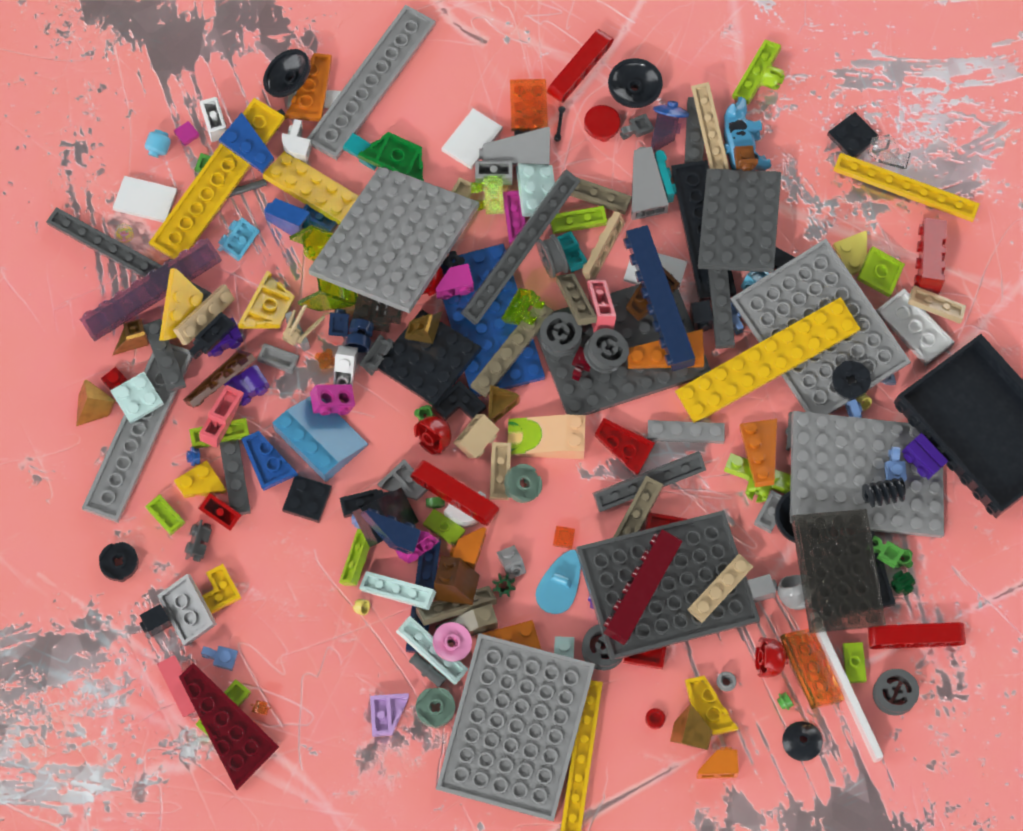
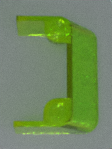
M310 225L289 236L291 241L303 244L304 255L308 259L315 261L333 233ZM317 278L319 291L297 301L300 306L306 304V308L326 311L349 308L357 304L358 298L357 293Z

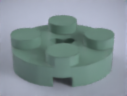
M519 464L510 468L504 479L506 495L519 503H527L538 497L542 490V479L535 472L536 469L528 464ZM523 479L527 486L522 487L520 481Z
M428 688L417 698V717L428 727L438 729L445 726L455 715L456 706L454 698L444 688ZM439 703L440 711L432 712L431 704L436 705Z

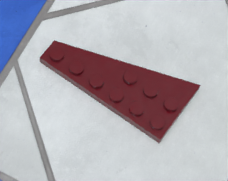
M192 663L179 676V679L237 791L271 757L279 746L198 666Z

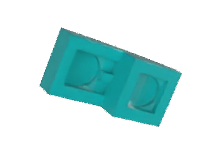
M352 133L344 144L343 150L358 157L359 152L370 147V143ZM359 159L360 163L369 167L370 169L375 171V169L377 168L376 166Z
M569 231L558 236L557 239L563 248L571 273L582 269L588 260L580 250L579 243L573 233Z

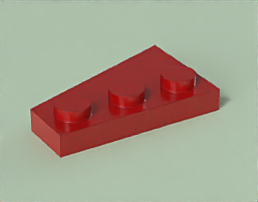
M603 418L595 432V437L635 476L639 475L655 446L654 442L606 418Z

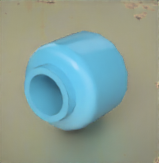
M157 129L149 132L144 145L145 149L149 151L148 155L159 158V155L164 156L167 154L171 144L168 133Z

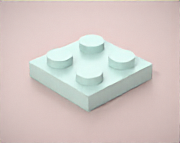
M145 372L110 390L130 424L164 405Z

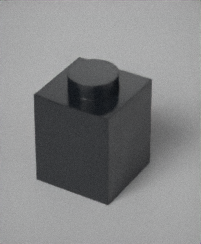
M709 300L690 303L689 313L695 331L703 330L705 332L712 329L713 315Z
M161 604L140 615L142 622L139 624L144 633L149 632L151 637L172 626Z

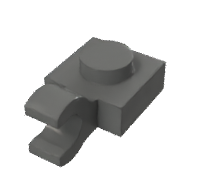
M645 113L630 119V125L621 128L620 136L623 140L628 139L633 134L638 138L653 132L654 127Z

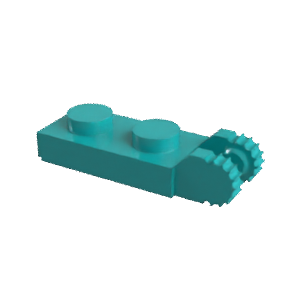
M659 150L655 152V159L668 203L674 201V195L677 194L676 186L674 183H671L670 178H672L670 168L666 167V153Z

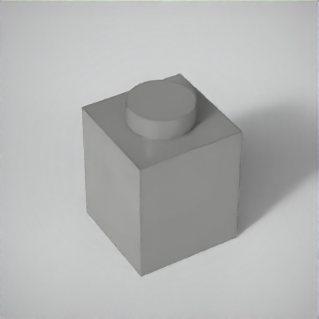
M770 574L747 580L754 603L775 597L778 586L776 580L772 579Z

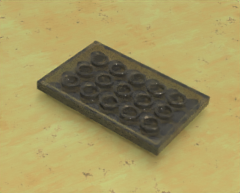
M867 509L791 516L809 633L886 626Z

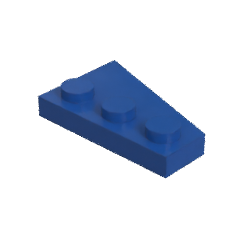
M242 112L219 138V142L261 173H264L274 161L273 155Z
M259 431L241 439L263 491L299 475Z

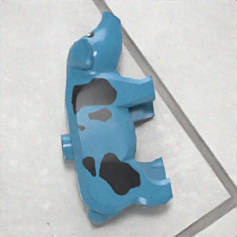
M738 97V101L735 104L732 103L724 114V148L726 154H728L731 169L736 170L734 147L753 146L755 159H758V164L753 171H766L772 166L771 160L766 159L765 155L759 156L755 151V141L761 139V120L751 121L746 119V100L743 97Z

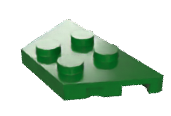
M387 132L381 139L376 140L370 144V147L358 154L357 158L378 168L382 167L391 171H398L424 181L422 147L395 134Z

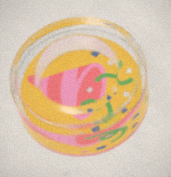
M126 223L118 225L115 229L116 239L121 243L130 242L134 237L132 226Z

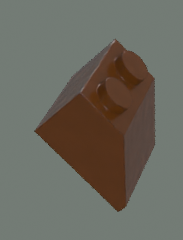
M441 556L434 582V590L436 591L434 600L473 605L480 575L461 558Z

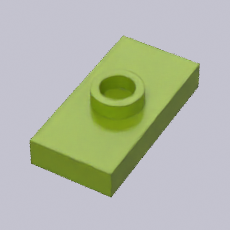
M160 494L145 506L147 511L170 536L186 524Z
M433 509L423 522L424 527L451 545H456L458 539L466 532L464 528L436 509Z
M863 642L843 643L844 669L849 682L865 683L867 679Z

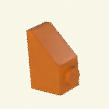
M481 527L459 538L457 544L452 545L450 556L461 558L475 570L487 529Z
M721 747L720 750H716L698 770L696 778H737L739 774L737 749L732 750V747Z

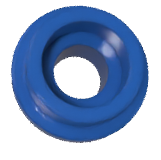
M190 447V451L186 453L187 463H190L191 466L200 464V451L194 447Z

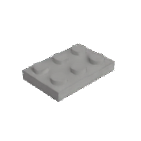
M191 574L184 575L157 595L183 646H188L217 625Z

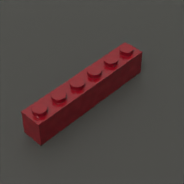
M663 529L659 534L655 533L649 542L652 545L650 550L646 549L640 558L643 561L641 566H636L631 574L634 579L631 584L627 582L622 591L625 594L622 600L618 599L613 607V610H615L612 617L609 615L603 625L606 627L603 634L622 645H625L682 543V540Z

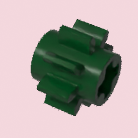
M900 570L893 574L891 586L897 594L903 592L904 596L913 591L915 580L909 572L903 573Z
M508 572L506 576L498 573V580H492V583L496 584L493 592L498 591L499 597L502 594H507L510 597V590H516V587L512 585L515 582V578L510 579ZM503 581H506L507 586L504 589L501 588Z

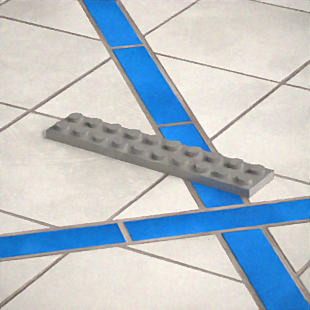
M405 4L307 137V139L311 140L312 147L336 161L344 151L343 146L352 133L357 134L435 27V20Z
M171 344L184 378L193 357L188 349ZM153 352L144 372L164 405L131 424L124 414L82 506L83 511L119 523L178 392L177 390L168 394Z

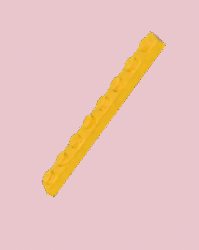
M840 153L833 170L834 172L973 222L980 203Z
M591 680L571 756L561 831H581L603 684L601 681Z

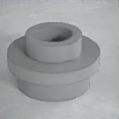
M727 671L720 673L716 680L718 688L725 692L733 690L737 682L734 674ZM728 679L730 684H723V680Z

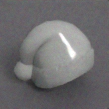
M790 575L780 580L777 594L782 603L788 608L802 610L811 605L814 600V594L817 593L819 588L817 584L812 583L809 576Z

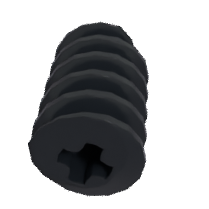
M902 477L899 479L894 478L891 481L872 482L869 485L863 484L862 486L863 500L865 503H869L872 508L875 507V501L878 506H882L883 500L886 505L890 504V499L893 503H897V497L901 502L905 500L906 489Z

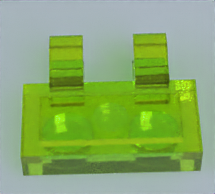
M502 176L484 177V182H471V193L484 191L485 200H476L479 202V207L476 211L485 209L486 214H504Z
M518 288L501 319L508 324L519 325L521 321H524L529 325H533L537 318L530 316L532 312L528 311V308L531 305L541 310L545 302L539 301L541 297L536 295L533 290Z

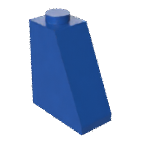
M277 198L272 203L269 202L265 207L266 220L300 242H303L313 229L311 215L307 210Z

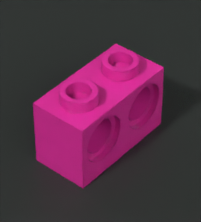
M352 384L315 385L310 391L313 413H320V415H329L331 413L346 415L355 407Z

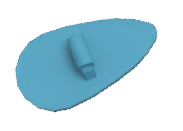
M569 550L561 555L550 566L537 586L535 594L537 604L547 613H563L574 602L581 570L576 550Z

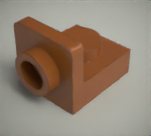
M753 146L734 147L736 170H753L758 164V159H755Z

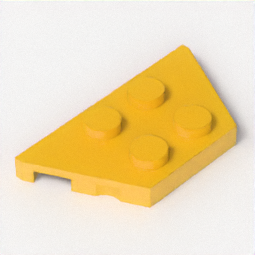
M175 268L170 269L160 341L176 338L177 335L173 329L202 303L203 293Z
M266 271L238 323V328H280L285 320V314L289 312L294 302L295 296L286 290L280 281L276 282L271 277L272 273L270 271Z

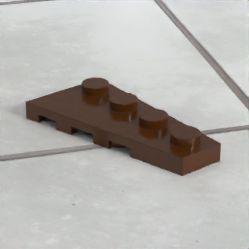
M238 350L187 395L183 401L190 407H198L204 402V399L250 365L256 358L252 353Z

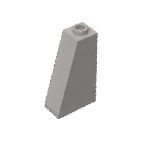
M550 127L485 143L483 148H479V159L482 161H512V165H517L518 163L549 165Z
M652 146L640 147L634 150L631 219L637 220L668 213L669 204Z

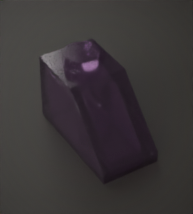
M657 114L651 141L653 152L673 142L676 134H680L682 123H679L678 117Z

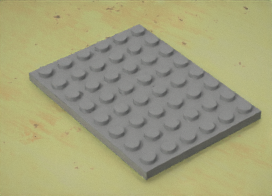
M379 167L309 268V275L410 314L479 207V202L398 171Z
M826 238L776 269L774 273L771 272L730 298L732 304L759 343L836 299L842 298L860 327V331L781 375L805 412L831 414L850 401L840 397L832 384L833 372L842 362L857 361L862 363L870 371L871 383L869 389L911 363ZM852 375L846 378L849 385L857 382Z
M793 411L791 415L790 523L942 538L944 536L943 468L927 480L926 477H921L918 474L917 468L912 463H908L904 459L902 450L920 435L919 431L909 423ZM891 447H900V461H905L907 480L904 482L906 489L905 500L901 502L897 497V503H893L890 499L889 505H886L883 500L882 506H878L875 501V507L872 508L869 503H865L863 500L862 486L863 484L869 485L872 482L877 483L878 481L884 482L886 480L884 463L889 461L888 450H891Z
M479 633L436 790L554 822L595 664Z

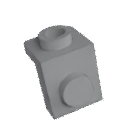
M515 545L496 552L499 561L505 569V573H509L510 579L526 573L523 559Z

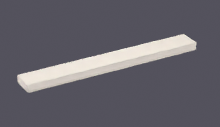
M817 612L809 614L807 619L867 750L873 762L877 763L884 756L820 617Z

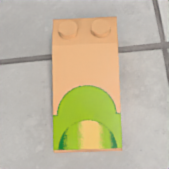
M565 414L508 419L507 443H511V456L584 459L586 415Z

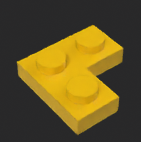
M224 564L206 572L214 589L202 595L211 614L242 599Z

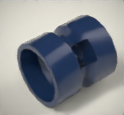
M352 319L349 326L350 334L347 335L345 346L358 348V353L368 352L371 344L370 338L373 336L375 327L374 324L364 319Z

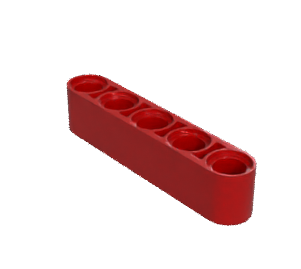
M597 29L553 80L547 89V94L561 103L565 102L608 51L614 38Z
M422 460L410 475L417 484L483 525L488 526L499 512V508L495 503L425 460Z
M961 622L877 625L867 628L870 649L950 647L966 644L964 623Z

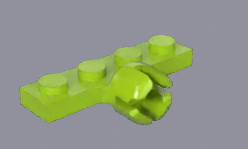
M764 40L733 92L732 98L738 101V97H743L746 100V104L749 105L759 87L765 86L773 90H778L781 87L777 84L783 83L785 77L784 70L772 66L781 51L780 44Z
M730 453L724 472L748 481L745 494L751 501L755 494L758 495L756 503H762L767 500L771 490L784 494L790 491L791 475L776 469L774 485L755 488L748 459Z

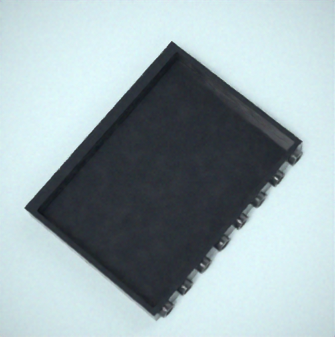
M980 334L900 393L893 403L896 409L908 419L909 424L916 428L920 434L923 433L948 460L946 463L947 467L957 474L961 483L972 491L973 496L980 500L985 506L986 511L995 518H998L1023 498V379L985 337Z

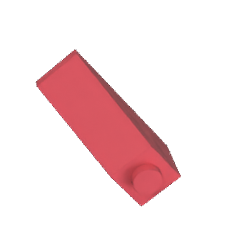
M588 280L589 303L597 316L596 323H591L594 333L602 328L614 330L616 313L606 280Z

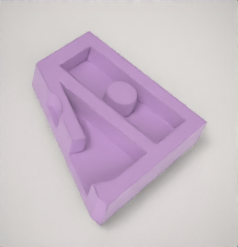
M409 693L370 696L372 737L392 736L409 699Z

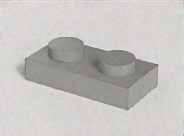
M771 490L753 525L771 534L776 525L775 508L782 495Z

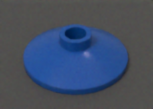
M668 101L667 104L657 105L653 108L655 112L662 115L678 118L689 117V112L679 107L676 101Z

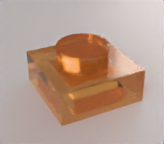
M556 525L553 546L572 549L575 529Z

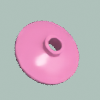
M448 622L442 624L435 631L433 647L442 659L456 662L464 659L469 654L472 647V638L469 631L463 625ZM448 641H452L454 646L450 647Z

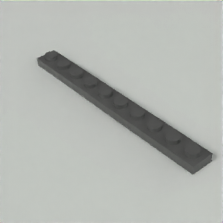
M567 169L557 179L461 311V314L474 325L478 324L533 248L536 241L580 183V180Z
M57 207L47 219V225L167 291L170 273L168 268ZM191 282L197 289H199L203 293L202 302L212 294L206 289Z

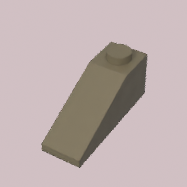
M492 604L472 609L435 626L437 630L442 624L448 622L459 623L469 631L471 636L497 629L498 621Z

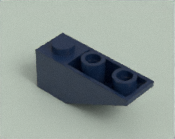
M371 508L361 512L360 515L390 548L405 554L414 553L421 530L416 528V525L409 522L403 524L398 522V518L390 515L382 516L378 510Z

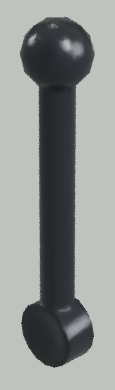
M560 106L558 109L560 113L557 134L554 136L556 142L561 141L560 132L563 113L565 112V107Z

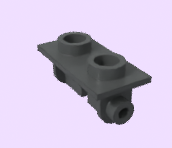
M379 334L359 365L372 376L378 370V366L384 359L383 356L394 347V341L389 338L386 340Z
M202 519L191 527L190 535L192 537L191 541L187 542L184 553H187L185 560L193 557V561L200 562L204 558L207 546L200 542L208 543L212 529L208 523L202 525Z

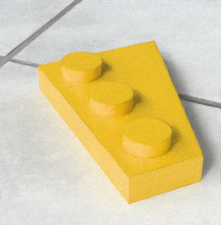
M705 675L685 679L689 702L710 729L713 730L712 736L738 731L737 725L732 721L728 711L721 704Z

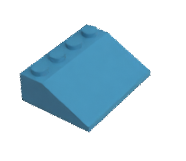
M310 396L287 409L272 422L274 431L325 482L330 480L368 446V443L338 413H331L329 415L313 413Z

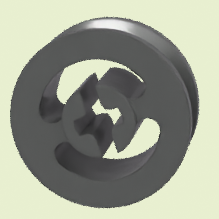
M551 234L546 240L538 239L536 241L537 250L549 277L555 278L556 274L560 272L567 273L569 270L567 259L557 237Z
M557 312L549 315L544 319L540 327L542 347L547 353L555 357L572 355L581 345V325H578L574 316L569 313ZM552 327H554V330H552L553 341H551L547 336L549 330ZM569 328H570V329L573 330L575 336H574V338L568 343V339L570 338V331H569Z
M609 328L597 330L584 345V357L591 368L600 373L608 374L615 372L627 360L629 355V347L625 338L619 332ZM597 342H602L599 347L596 346ZM614 355H616V360H610Z
M598 624L586 632L582 642V655L586 662L595 664L594 669L602 671L611 670L618 666L623 658L613 661L602 659L609 657L606 648L604 650L601 649V646L605 644L602 636L598 638V642L595 644V653L591 651V640L596 636L602 635Z
M887 670L880 675L874 684L873 700L882 712L892 716L903 715L910 711L918 700V683L913 675L905 670ZM888 680H899L903 682L898 689V695L895 697L893 703L904 701V704L894 705L888 702L892 698L894 694L893 690L896 688L899 682L894 681L891 684L887 683Z

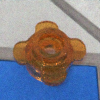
M331 349L315 354V359L318 360L319 368L322 370L335 365V358L332 355L333 351Z
M260 700L250 704V706H253L251 712L267 715L271 707L267 706L268 702Z

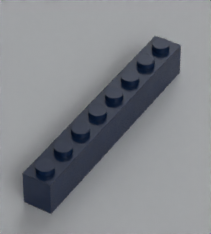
M645 225L627 230L626 237L623 239L624 246L631 253L629 255L631 265L636 267V280L642 284L641 293L643 299L648 301L647 310L649 315H653L654 330L659 332L660 338L658 340L660 347L665 349L666 355L664 357L666 364L671 366L672 372L694 366L695 356L649 227Z

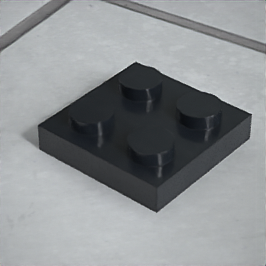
M856 112L836 125L827 134L846 155L854 158L879 140V135Z
M297 475L293 479L282 511L320 523L332 491V486Z

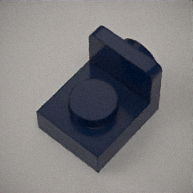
M335 309V312H330L328 335L347 337L350 313H346V309Z

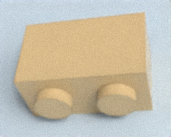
M476 414L453 444L468 458H479L485 452L484 448L487 444L492 443L496 439V434L500 429L485 414Z

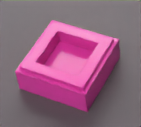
M189 121L173 130L184 146L200 137Z

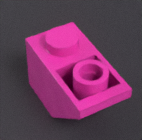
M464 264L449 268L436 287L437 299L446 300L455 295H468L474 291V283L469 265Z
M421 531L414 553L405 554L397 550L395 551L400 559L410 564L440 541L431 533Z

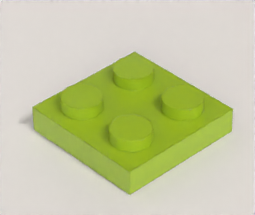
M872 246L856 280L889 297L893 293L905 264Z

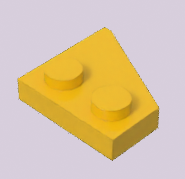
M207 460L174 480L184 498L196 495L206 496L208 492H220L221 494L227 492Z

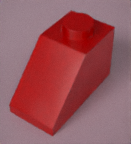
M210 492L207 493L198 506L199 510L229 531L232 530L242 516Z

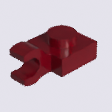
M580 346L572 361V365L575 366L572 379L576 381L580 380L584 370L590 372L591 369L584 357V348Z

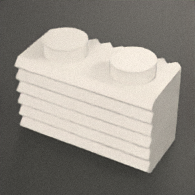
M213 97L200 101V106L211 142L219 141L227 127L218 98Z

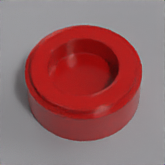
M658 708L650 709L645 716L646 725L651 729H660L665 723L664 712Z

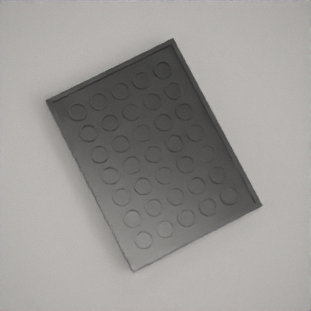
M640 284L610 293L616 313L614 330L625 338L629 348L658 341L660 338L659 332H655L653 327V315L650 316L648 314L641 321H638L626 310L628 302ZM676 289L672 294L686 333L694 332V326L681 294ZM569 307L554 311V313L565 312L573 315ZM592 324L581 325L582 341L580 347L584 348L587 340L594 334ZM552 327L547 334L548 338L551 341H553L552 330H554V327ZM569 328L570 338L568 339V343H569V342L574 338V336H575L573 330L570 329V328ZM540 331L536 335L565 413L569 415L593 414L691 382L711 371L704 353V367L684 368L673 372L671 368L628 369L626 360L613 373H600L593 368L590 369V372L584 370L580 380L576 381L572 379V373L575 368L572 365V361L577 351L567 357L552 356L541 345ZM597 342L596 346L599 347L602 342ZM614 355L610 360H616V355Z
M724 510L576 547V553L610 661L760 622L746 576L703 623L688 611V608L738 555ZM663 529L682 540V543L625 645H622L603 634L606 629L603 625L609 615L611 617L614 615L615 610H613V607L618 599L622 600L625 594L622 591L627 582L631 584L634 579L631 574L636 566H641L643 561L640 558L646 549L650 550L652 546L649 543L655 533L659 534Z

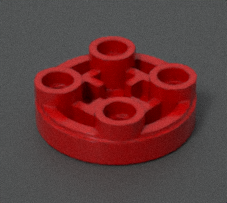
M594 106L587 111L584 117V130L592 138L607 142L618 133L621 123L620 116L610 106Z

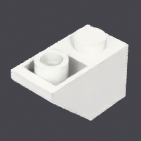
M339 345L335 355L333 385L352 384L353 387L358 348Z

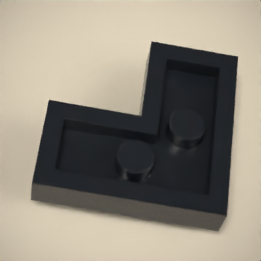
M459 380L448 391L437 407L432 406V408L445 421L459 408L472 420L476 414H481L486 409V405Z

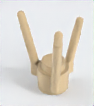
M304 304L294 323L296 310L292 311L282 339L293 346L296 343L301 344L303 339L325 319V316H321L310 328L300 335L301 331L296 327L307 307Z

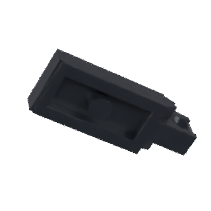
M220 312L195 337L194 346L189 350L190 355L196 360L203 353L207 354L236 327L235 322Z
M373 489L339 498L344 518L351 517L353 511L393 491L383 493L382 490Z

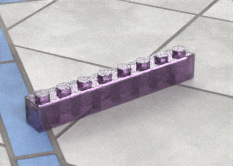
M208 238L205 240L200 239L194 244V247L181 251L175 259H169L159 269H153L148 272L145 278L135 280L126 290L118 291L110 300L102 301L98 305L99 307L86 311L79 320L93 341H97L165 298L170 269L175 268L191 281L220 263L222 259Z

